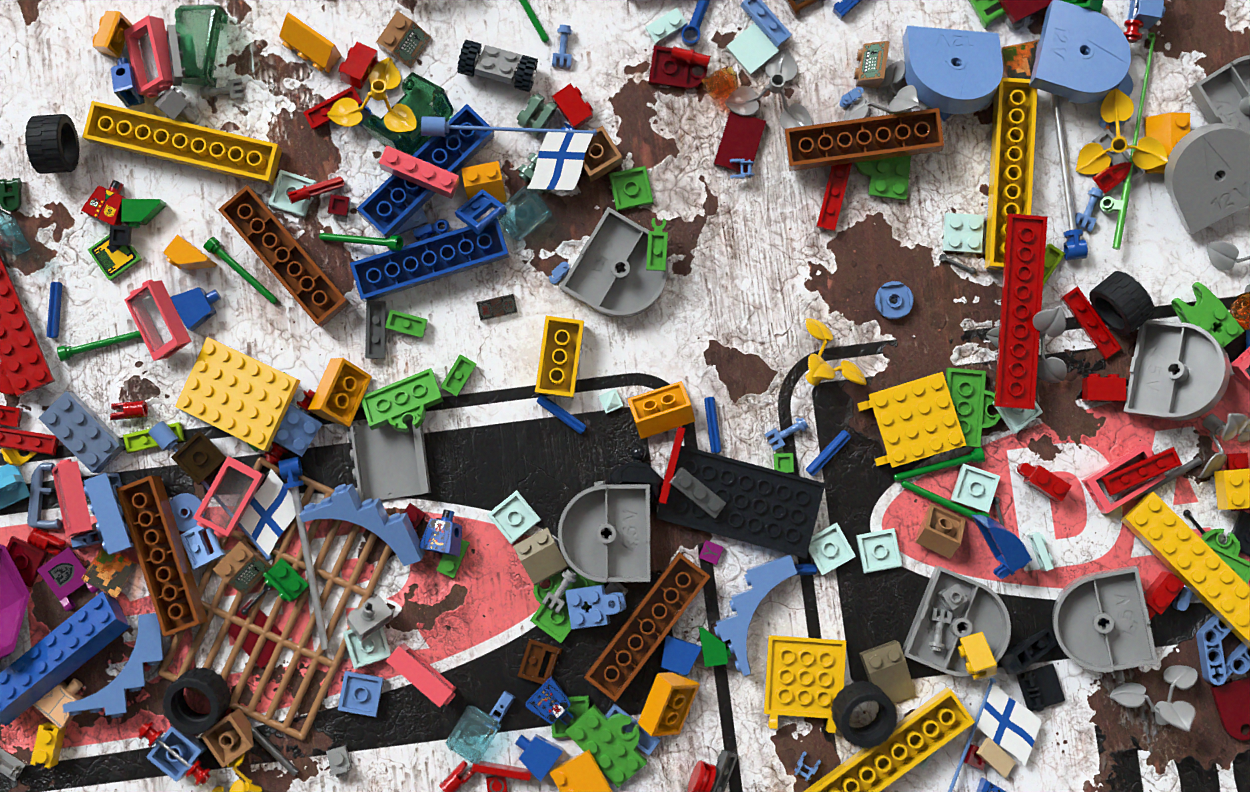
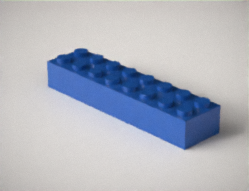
M468 104L449 120V125L491 127ZM449 129V133H445V137L432 136L412 156L456 174L494 138V131ZM392 174L357 208V211L383 238H388L436 192Z
M498 218L483 228L484 231L479 235L471 227L467 226L403 246L401 251L390 250L351 262L350 266L361 300L363 302L371 301L509 258V252Z
M103 591L100 592L0 673V724L4 726L10 724L130 627L115 598Z

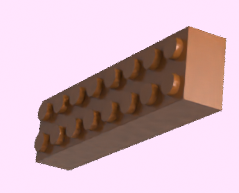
M939 108L785 129L789 171L940 152L944 147Z
M246 185L218 209L318 326L322 328L350 304L348 299L249 185Z
M151 475L117 488L116 491L163 637L172 636L208 623L161 476Z
M678 552L585 674L584 678L616 702L711 576Z

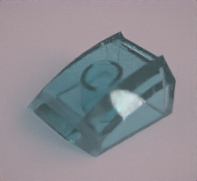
M523 186L503 204L507 212L498 216L499 222L510 236L517 241H521L552 216L551 209L541 199L537 191L527 189L528 186Z
M0 209V244L2 249L16 256L31 249L15 217Z
M468 705L447 739L446 745L449 750L459 754L470 763L479 764L501 725L487 713L477 707Z

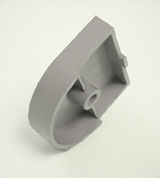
M1250 55L1230 62L1191 86L1188 90L1210 124H1229L1250 134Z
M1215 123L1196 128L1186 134L1175 145L1168 157L1164 173L1166 190L1173 201L1185 230L1191 235L1250 205V134L1235 126Z
M608 207L561 284L560 290L603 315L614 318L632 317L649 309L661 296L668 275L667 256L665 272L646 271L649 230ZM623 266L625 272L617 273V267Z
M1147 320L1139 327L1134 357H1132L1129 371L1131 374L1124 412L1129 415L1174 421L1190 420L1207 413L1221 400L1228 387L1230 365L1224 348L1211 334L1196 325L1184 322ZM1179 368V369H1180V372L1177 373V374H1174L1175 370H1177V369Z
M650 484L597 485L580 492L568 503L559 521L558 541L561 552L572 569L583 577L598 582H650ZM605 528L612 531V535H609L608 538L601 535V531H604Z
M935 565L902 651L904 656L944 673L963 677L972 676V674L968 675L965 668V663L967 662L965 658L960 657L958 647L961 645L960 638L983 632L997 663L1005 653L1010 640L1011 622L1009 613L1001 598L988 586ZM954 584H958L968 600L954 610H951L953 611L951 624L944 623L941 644H945V647L942 649V652L930 650L929 642L934 641L936 622L930 620L932 608H937V616H939L940 609H945L944 617L947 616L948 611L936 593L942 589H948ZM962 622L963 629L958 632L957 625Z
M1136 565L1085 574L1074 579L1063 588L1053 607L1052 625L1060 647L1072 661L1086 669L1097 672H1114V670L1158 663L1148 610ZM1101 618L1107 620V622H1105V625L1101 626V624L1098 623L1100 622Z

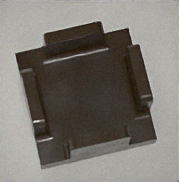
M200 430L171 456L198 485L216 474L221 469V464L227 459L223 452Z

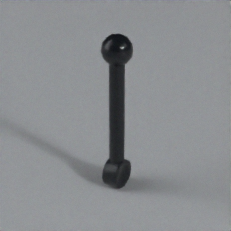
M1184 510L1183 515L1188 517L1203 535L1205 531L1191 516V512Z
M265 584L264 589L246 608L241 610V614L244 616L248 615L251 607L266 591H270L272 588Z

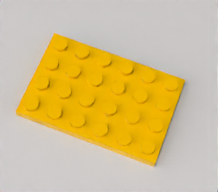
M207 337L175 407L268 452L301 380Z

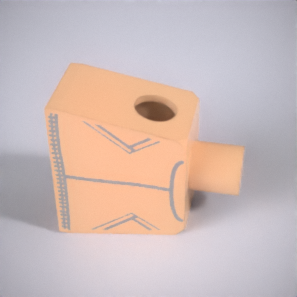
M75 678L69 685L61 682L33 704V706L60 729L69 725L74 715H69V712L63 713V704L83 699L77 693L83 684Z

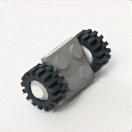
M467 39L464 41L461 54L459 55L458 73L471 77L478 75L508 84L512 83L515 76L514 88L530 92L537 72V58L526 55L521 56V54L488 45L484 46L481 53V43Z

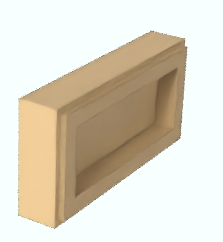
M986 738L976 752L1003 778L1007 777L1016 764L991 738Z

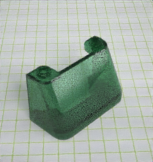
M214 4L180 5L179 8H176V32H180L181 44H178V47L183 51L181 67H185L186 77L182 78V83L201 86L208 85V87L216 88L217 78L213 77V70L216 71L214 62L220 30L224 28L222 23L227 24L229 17L222 6Z
M411 72L403 80L402 90L405 95L396 104H404L412 110L416 118L415 130L412 132L403 131L402 133L392 132L385 126L384 116L380 119L379 116L374 114L367 117L362 123L365 131L383 146L392 147L411 156L432 137L421 135L422 116L445 117L446 121H449L453 115V107L444 88L414 72Z

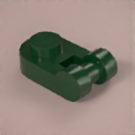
M13 178L9 181L7 179H0V206L8 212H16L21 207L22 182L20 178Z

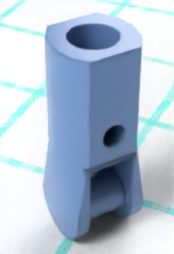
M98 530L71 537L72 547L75 550L100 544L104 541L102 534ZM94 534L98 535L99 541H95Z
M1186 585L1173 599L1172 606L1174 609L1185 611L1188 608L1194 593Z
M504 691L486 721H491L497 727L515 700V696ZM495 710L502 713L500 718L493 714Z

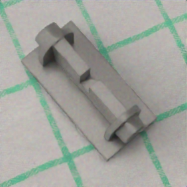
M0 747V772L16 781L26 764Z

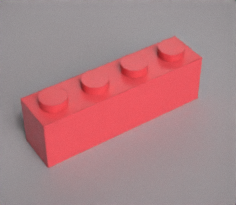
M386 146L379 161L381 170L450 199L453 198L460 183L458 175L389 146Z

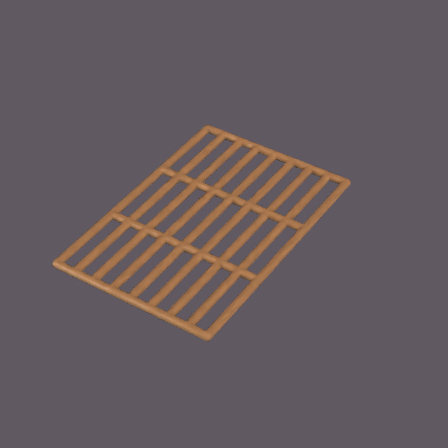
M264 457L257 459L253 469L260 472L262 466L272 469L279 477V464L273 465L266 461ZM250 476L232 512L233 514L236 513L254 481ZM298 476L299 481L303 480L304 485L308 486L301 500L303 510V507L309 503L314 490L324 493L323 499L330 497L335 491L308 477ZM296 516L291 522L279 549L273 548L271 555L275 556L271 565L274 566L281 558H284L288 563L293 564L292 567L298 572L299 568L306 570L305 561H303L302 545L296 557L286 553L298 527ZM231 517L229 518V521H228V523H227L225 529H227L229 523L231 522V520H232ZM322 519L313 520L307 532L309 545ZM337 519L334 520L313 565L315 577L319 576L328 580L320 596L322 610L334 584L345 588L326 629L328 643L351 593L354 592L362 596L357 607L358 609L361 608L363 603L371 598L392 552L391 547L386 544L367 588L364 589L356 585L377 539V535L371 532L349 581L338 577L361 528L360 525L353 524L332 572L329 573L321 569L343 521ZM235 530L231 536L240 541L246 540L251 546L256 547L245 533ZM229 537L220 538L221 549L225 548ZM257 549V552L263 557V554ZM218 560L207 565L197 587L200 598ZM222 579L211 604L201 600L204 610L207 611L208 623L200 626L178 675L167 670L185 631L175 634L158 670V675L174 682L188 671L213 616H219L225 620L203 668L210 670L231 623L242 627L220 674L225 681L248 632L251 631L260 635L231 696L229 708L235 711L240 708L244 715L300 741H304L347 650L345 639L343 638L333 660L323 656L325 650L321 649V644H319L316 652L306 648L316 625L315 613L313 611L299 643L288 640L308 597L310 587L298 597L281 636L270 631L284 600L278 595L264 627H259L253 624V621L267 591L251 607L246 620L235 616L244 598V594L239 591L228 612L218 608L228 586ZM265 581L263 582L258 594L264 589L263 587L266 584ZM266 639L277 643L248 707L243 706L237 702ZM283 648H289L295 652L266 715L256 712L255 709ZM301 655L312 659L284 722L280 723L272 718ZM319 663L324 664L330 668L301 731L293 729L290 725ZM185 687L204 697H207L201 690L197 688Z

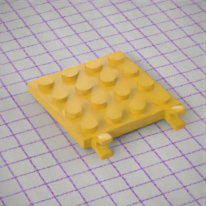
M943 372L868 394L870 400L857 404L859 412L870 408L873 409L887 452L886 456L874 459L876 466L890 463L891 468L966 446Z
M768 635L764 714H769V728L777 729L778 715L827 718L826 731L836 733V725L832 719L831 707L837 693L844 687L846 640Z

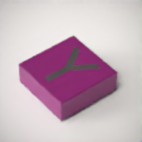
M705 540L698 558L717 565L724 547Z

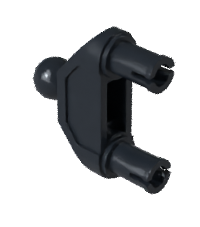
M635 446L631 449V457L634 459V462H627L612 473L608 480L611 484H623L625 481L650 484V502L653 503L655 494V503H660L659 498L664 479L647 463H641V460L646 455V451L642 446Z

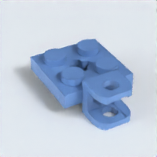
M604 585L565 590L571 629L610 624V614H616L626 609L625 595L621 592L605 594ZM585 602L592 606L589 612L584 609Z

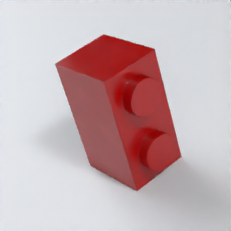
M356 42L354 47L349 49L345 62H342L339 66L340 80L361 90L378 62V51Z
M570 83L552 96V100L558 106L557 108L570 126L577 130L593 119L592 112L594 110L589 102L585 103L581 97L583 95L577 86L573 87Z
M1088 374V377L1082 379V401H1126V378H1119V374H1108L1107 377H1100V374Z

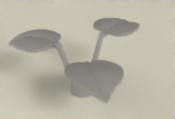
M788 48L779 51L768 60L765 72L770 81L757 97L751 87L740 86L734 89L725 101L726 106L735 114L750 116L758 111L759 103L757 100L768 90L774 94L781 93L785 110L780 115V124L783 129L812 125L810 115L804 106L793 103L788 108L786 104L784 84L792 80L797 73V65Z
M899 60L885 70V77L881 86H890L895 95L889 104V109L872 102L867 103L865 98H860L847 108L843 121L866 118L870 106L889 114L911 112V109L919 107L920 102L917 89L913 85L903 87L898 93L894 88V84L901 82L905 76V62Z
M1214 241L1207 244L1206 248L1209 259L1217 269L1230 270L1234 267L1235 262L1240 263L1250 260V256L1237 259L1239 250L1229 242ZM1250 284L1246 286L1244 291L1245 299L1249 305Z
M1058 306L1038 312L1033 318V325L1040 331L1039 338H1041L1042 361H1038L1037 376L1051 383L1064 381L1067 374V366L1063 360L1056 357L1045 358V334L1050 337H1058L1065 331V314L1062 307ZM999 327L989 330L986 335L992 344L998 348Z
M1238 413L1228 414L1227 424L1214 414H1210L1204 419L1202 425L1210 431L1209 436L1214 440L1219 453L1214 454L1209 459L1198 478L1201 479L1214 475V471H1219L1226 462L1227 456L1224 454V450L1218 442L1216 435H1222L1224 441L1231 440L1237 434H1240L1237 440L1241 443L1250 440L1249 417Z
M1183 665L1168 667L1163 673L1164 680L1171 684L1167 702L1159 701L1155 706L1149 696L1145 695L1146 688L1138 683H1124L1116 687L1110 694V699L1129 708L1140 707L1147 700L1151 711L1155 712V721L1158 724L1167 725L1170 723L1189 732L1195 718L1194 707L1184 701H1176L1172 704L1171 699L1175 686L1185 690L1191 688L1196 683L1197 671L1194 668Z

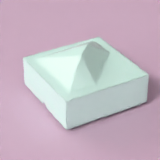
M616 389L598 396L606 414L623 407Z

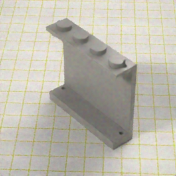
M413 419L408 420L405 424L409 428V432H398L392 428L390 423L371 430L369 424L350 426L348 440L352 442L353 448L350 450L351 461L355 463L352 473L353 479L357 480V488L355 489L361 502L370 498L373 500L378 498L385 500L431 493L422 424L416 429L412 423Z

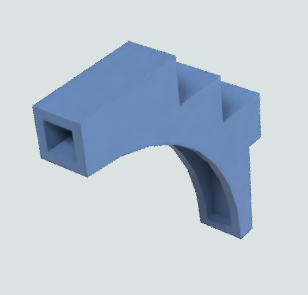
M353 484L337 486L330 497L323 499L318 504H307L299 515L302 522L315 519H337L360 525L384 540L397 554L403 566L421 561L425 554L424 549L419 548L420 540L407 512L403 514L395 513L389 517L380 498L375 500L370 498L361 502Z
M791 554L747 569V574L744 576L748 586L752 585L753 588L731 595L732 600L729 603L732 611H736L737 614L716 621L717 626L714 627L717 638L721 637L723 642L730 639L731 642L728 643L731 654H736L737 661H735L738 672L742 671L743 676L751 674L746 641L753 613L772 588L783 580L797 574Z
M156 613L138 615V634L135 647L129 661L120 674L97 693L80 700L64 703L63 713L69 712V715L81 714V710H89L90 713L102 711V708L105 707V715L117 718L122 717L123 713L128 711L126 689L129 688V692L142 690V686L146 685L144 662H147V665L160 664L159 660L164 659L162 631Z

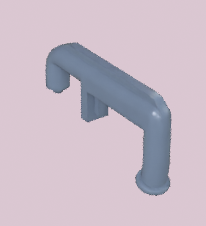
M42 463L37 466L32 474L27 523L32 528L59 530L62 528L61 520L58 518L53 521L41 520L43 494L55 492V488H42L44 471H52L55 467L54 463Z

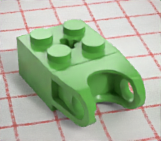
M1195 282L1192 285L1196 297L1194 306H1189L1179 298H1174L1171 301L1172 307L1182 323H1190L1201 327L1211 334L1222 347H1225L1244 332L1223 303L1200 282Z

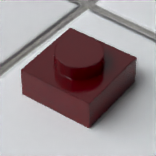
M331 194L327 213L348 217L351 198Z
M409 503L403 513L407 512L416 530L426 513L412 503Z
M970 744L964 763L983 771L986 762L976 754L980 747Z

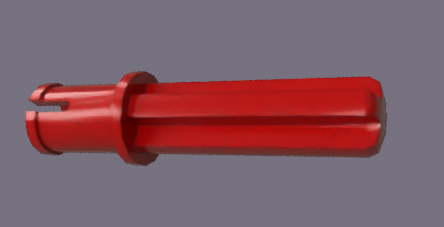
M339 176L307 187L304 185L303 188L287 192L290 203L293 204L342 188L345 184L343 178Z

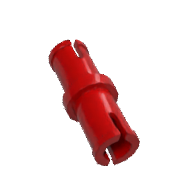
M676 46L673 47L671 58L686 61L690 65L694 63L708 67L711 58L710 55L697 53L693 49L689 51Z

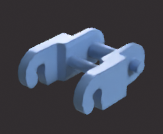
M856 87L843 95L839 101L840 106L847 107L856 101L857 98H861L864 89Z
M730 159V163L735 162L741 165V174L730 175V179H744L745 176L751 178V176L755 175L752 173L753 161ZM743 165H748V173H744Z
M567 262L560 263L552 271L554 278L549 276V281L552 284L558 283L569 271V264Z
M804 751L797 762L798 768L794 769V775L800 774L805 777L807 782L811 780V774L816 773L821 760L818 759L814 767L810 768L803 764L804 756L807 754ZM802 766L810 770L808 774L800 770Z

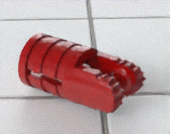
M145 400L111 404L112 410H123V412L110 414V420L113 421L145 418L148 416V406Z
M36 527L31 531L27 539L28 544H32L55 556L62 552V549L58 547H65L66 541Z
M465 760L439 784L443 792H457L476 773L470 768L460 776L468 765Z

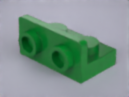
M281 558L268 572L263 574L266 578L264 580L266 584L271 588L275 587L279 591V597L285 602L295 601L309 587V583L284 558Z

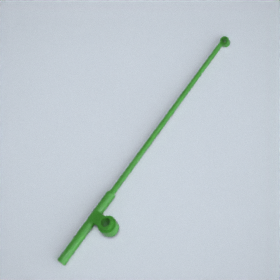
M1153 32L1147 35L1151 43L1132 143L1137 146L1156 38ZM1131 149L1129 162L1132 165L1126 176V182L1123 184L1121 200L1104 197L1100 201V208L1104 213L1119 212L1112 247L1115 250H1120L1131 190L1130 181L1134 164L1132 154L1135 149Z

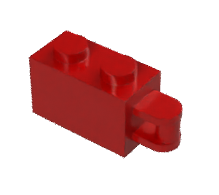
M1021 463L1017 466V472L1025 477L1024 483L1054 502H1062L1072 485L1040 465L1032 466L1028 463Z
M1162 571L1144 593L1149 620L1155 614L1162 615L1185 586L1183 582L1170 572Z

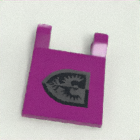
M70 547L37 569L67 612L76 607V604L68 595L86 583L91 593L100 590L96 586L84 581L89 572Z

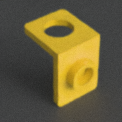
M4 448L0 450L4 455V460L13 466H22L37 454L30 452L26 457L20 455L19 450Z

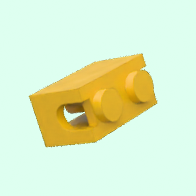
M983 632L960 638L961 645L958 647L960 657L965 658L967 662L965 663V668L968 675L972 674L974 681L996 675L997 664Z
M51 722L39 725L30 764L42 763L45 764L46 768H51L58 764L66 727L60 729Z

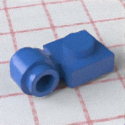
M439 219L433 224H427L412 231L416 240L422 241L431 238V235L435 234V232L439 235L449 232L450 225L445 219ZM441 225H445L444 229H439Z

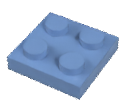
M345 671L338 710L376 717L384 677Z

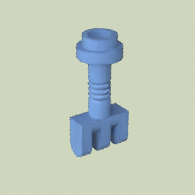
M560 25L557 29V33L561 34L559 53H553L552 67H556L558 59L560 60L559 67L563 68L564 60H567V68H571L572 54H566L568 35H572L571 26Z
M1095 187L1089 190L1088 195L1091 197L1084 214L1078 212L1075 216L1076 226L1082 220L1080 228L1084 229L1088 222L1087 231H1092L1096 219L1092 218L1091 215L1097 200L1102 199L1104 196L1102 194L1103 190Z
M799 417L796 418L797 423L781 432H778L775 428L764 434L765 437L774 435V438L768 441L769 444L775 441L778 442V444L772 447L773 451L785 445L784 438L800 429L802 432L806 431L808 425L803 417L800 419Z

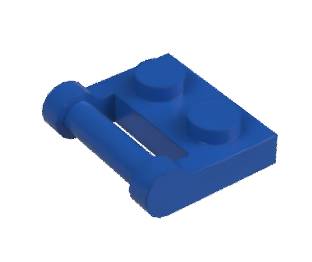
M482 189L455 211V215L479 235L484 231L483 228L499 215L505 214L507 209L501 202ZM492 207L495 209L479 223L476 221Z

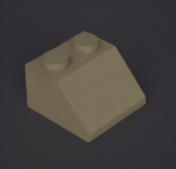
M548 528L513 546L534 586L569 568Z

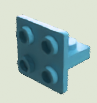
M6 464L0 467L1 510L30 496L18 466Z

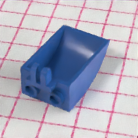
M972 515L995 559L1001 564L993 571L998 578L1004 579L1008 575H1013L1015 571L1024 568L1027 563L1032 561L1023 542L1014 533L990 517Z

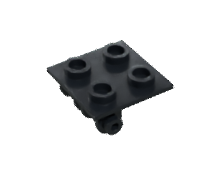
M1053 663L1016 675L1026 707L1031 712L1035 710L1039 712L1044 710V707L1065 701Z

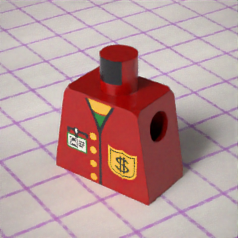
M113 180L109 189L97 186L81 211L110 225L121 226L122 199L127 198L119 194L124 184Z

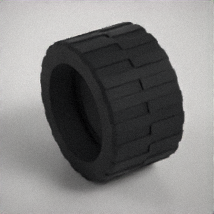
M66 114L32 116L28 120L25 132V145L28 159L35 171L39 174L73 172L78 165L80 150L77 130L72 119Z
M1114 271L1089 293L1091 305L1108 327L1119 334L1130 335L1151 318L1155 312L1154 303L1146 289L1135 278L1122 271Z
M197 667L186 671L167 688L163 696L162 705L165 717L169 720L168 722L177 730L186 734L196 735L210 730L229 709L231 692L227 682L220 674L207 668ZM184 687L197 688L207 696L211 705L210 714L197 713L187 705L184 699Z
M865 681L852 682L843 687L833 700L831 711L834 724L844 738L852 745L859 748H873L886 742L893 734L898 718L896 708L877 685ZM868 701L878 702V713L871 723L863 727L849 726L850 716L858 705Z

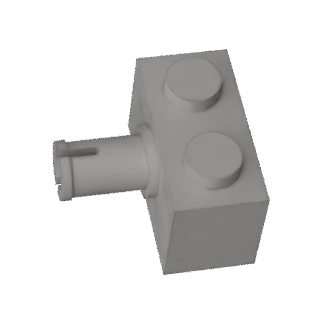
M175 87L165 90L154 102L157 108L173 120L180 115L188 123L194 124L199 117L186 106L188 104L185 100L186 95Z
M379 595L376 598L368 599L361 608L353 609L348 614L347 624L361 642L392 621L393 612Z

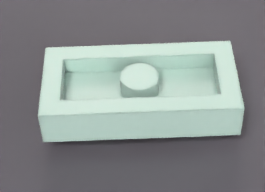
M675 8L646 26L645 30L656 45L685 27L687 22L679 9Z
M1040 532L1027 534L1041 571L1053 569L1052 564L1054 561L1051 554L1047 553L1045 548L1047 543L1043 534H1040Z

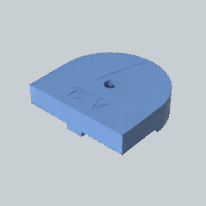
M1052 0L1047 7L1029 86L1068 98V101L1073 103L1086 104L1102 100L1119 85L1129 70L1131 52L1127 38L1122 30L1105 15L1061 0Z
M919 26L906 27L903 35L905 80L907 85H913L917 89L918 99L933 109L939 108L944 113L968 114L982 109L991 101L1003 76L999 33Z

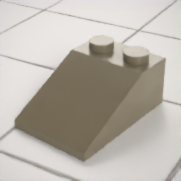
M893 640L859 653L869 682L880 687L893 704L916 696L906 659L898 641Z

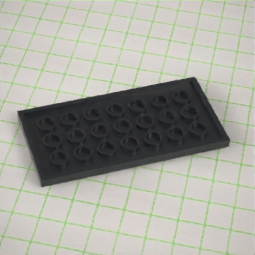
M681 446L674 475L680 467L684 468L726 502L717 517L712 518L671 485L667 504L660 503L656 516L657 519L807 558L826 483Z

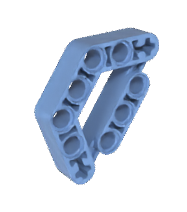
M1215 614L1197 631L1196 638L1203 679L1210 684L1221 685L1231 673H1246L1250 669V656L1247 654L1248 647L1242 642L1224 661L1221 640L1231 630L1226 625L1221 628L1219 626L1220 619ZM1207 632H1210L1211 639L1207 642L1205 635ZM1211 651L1214 652V659L1212 661L1208 658ZM1238 660L1239 667L1235 670L1233 665Z

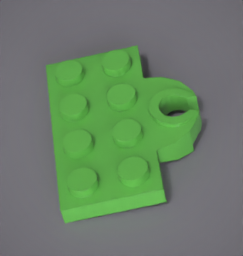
M911 155L854 163L860 174L870 177L868 196L902 201L907 199Z
M429 368L365 394L361 402L371 430L390 423L392 428L398 432H409V428L405 423L413 419L412 423L417 429L425 420L426 408L443 402V398L432 368Z
M946 368L945 380L966 441V446L979 448L981 447L982 428H989L997 424L1001 418L1000 414L992 416L987 412L988 406L993 405L995 393L985 390L986 371Z
M1211 529L1205 532L1201 539L1248 584L1250 580V562L1238 557L1240 541L1237 540L1232 532H1229L1227 534V542L1222 545L1219 543L1218 537L1224 533V529Z
M571 566L567 568L577 574V580L575 583L570 582L565 590L604 585L605 583L585 578L572 569ZM562 571L549 578L551 582L550 587L542 588L540 584L534 586L533 593L541 606L530 619L531 622L560 643H562L571 630L566 592L564 591L561 597L565 603L559 613L555 612L558 606L557 603L550 609L548 606L552 600L548 599L545 605L542 604V601L549 591L554 594L564 579ZM585 602L584 609L586 610V608L588 607L587 602Z
M593 705L567 727L565 732L584 752L590 750L599 768L617 787H620L647 764V760L635 748L640 738V729L638 724H636L631 732H625L622 727L631 723V717L619 713L607 718Z

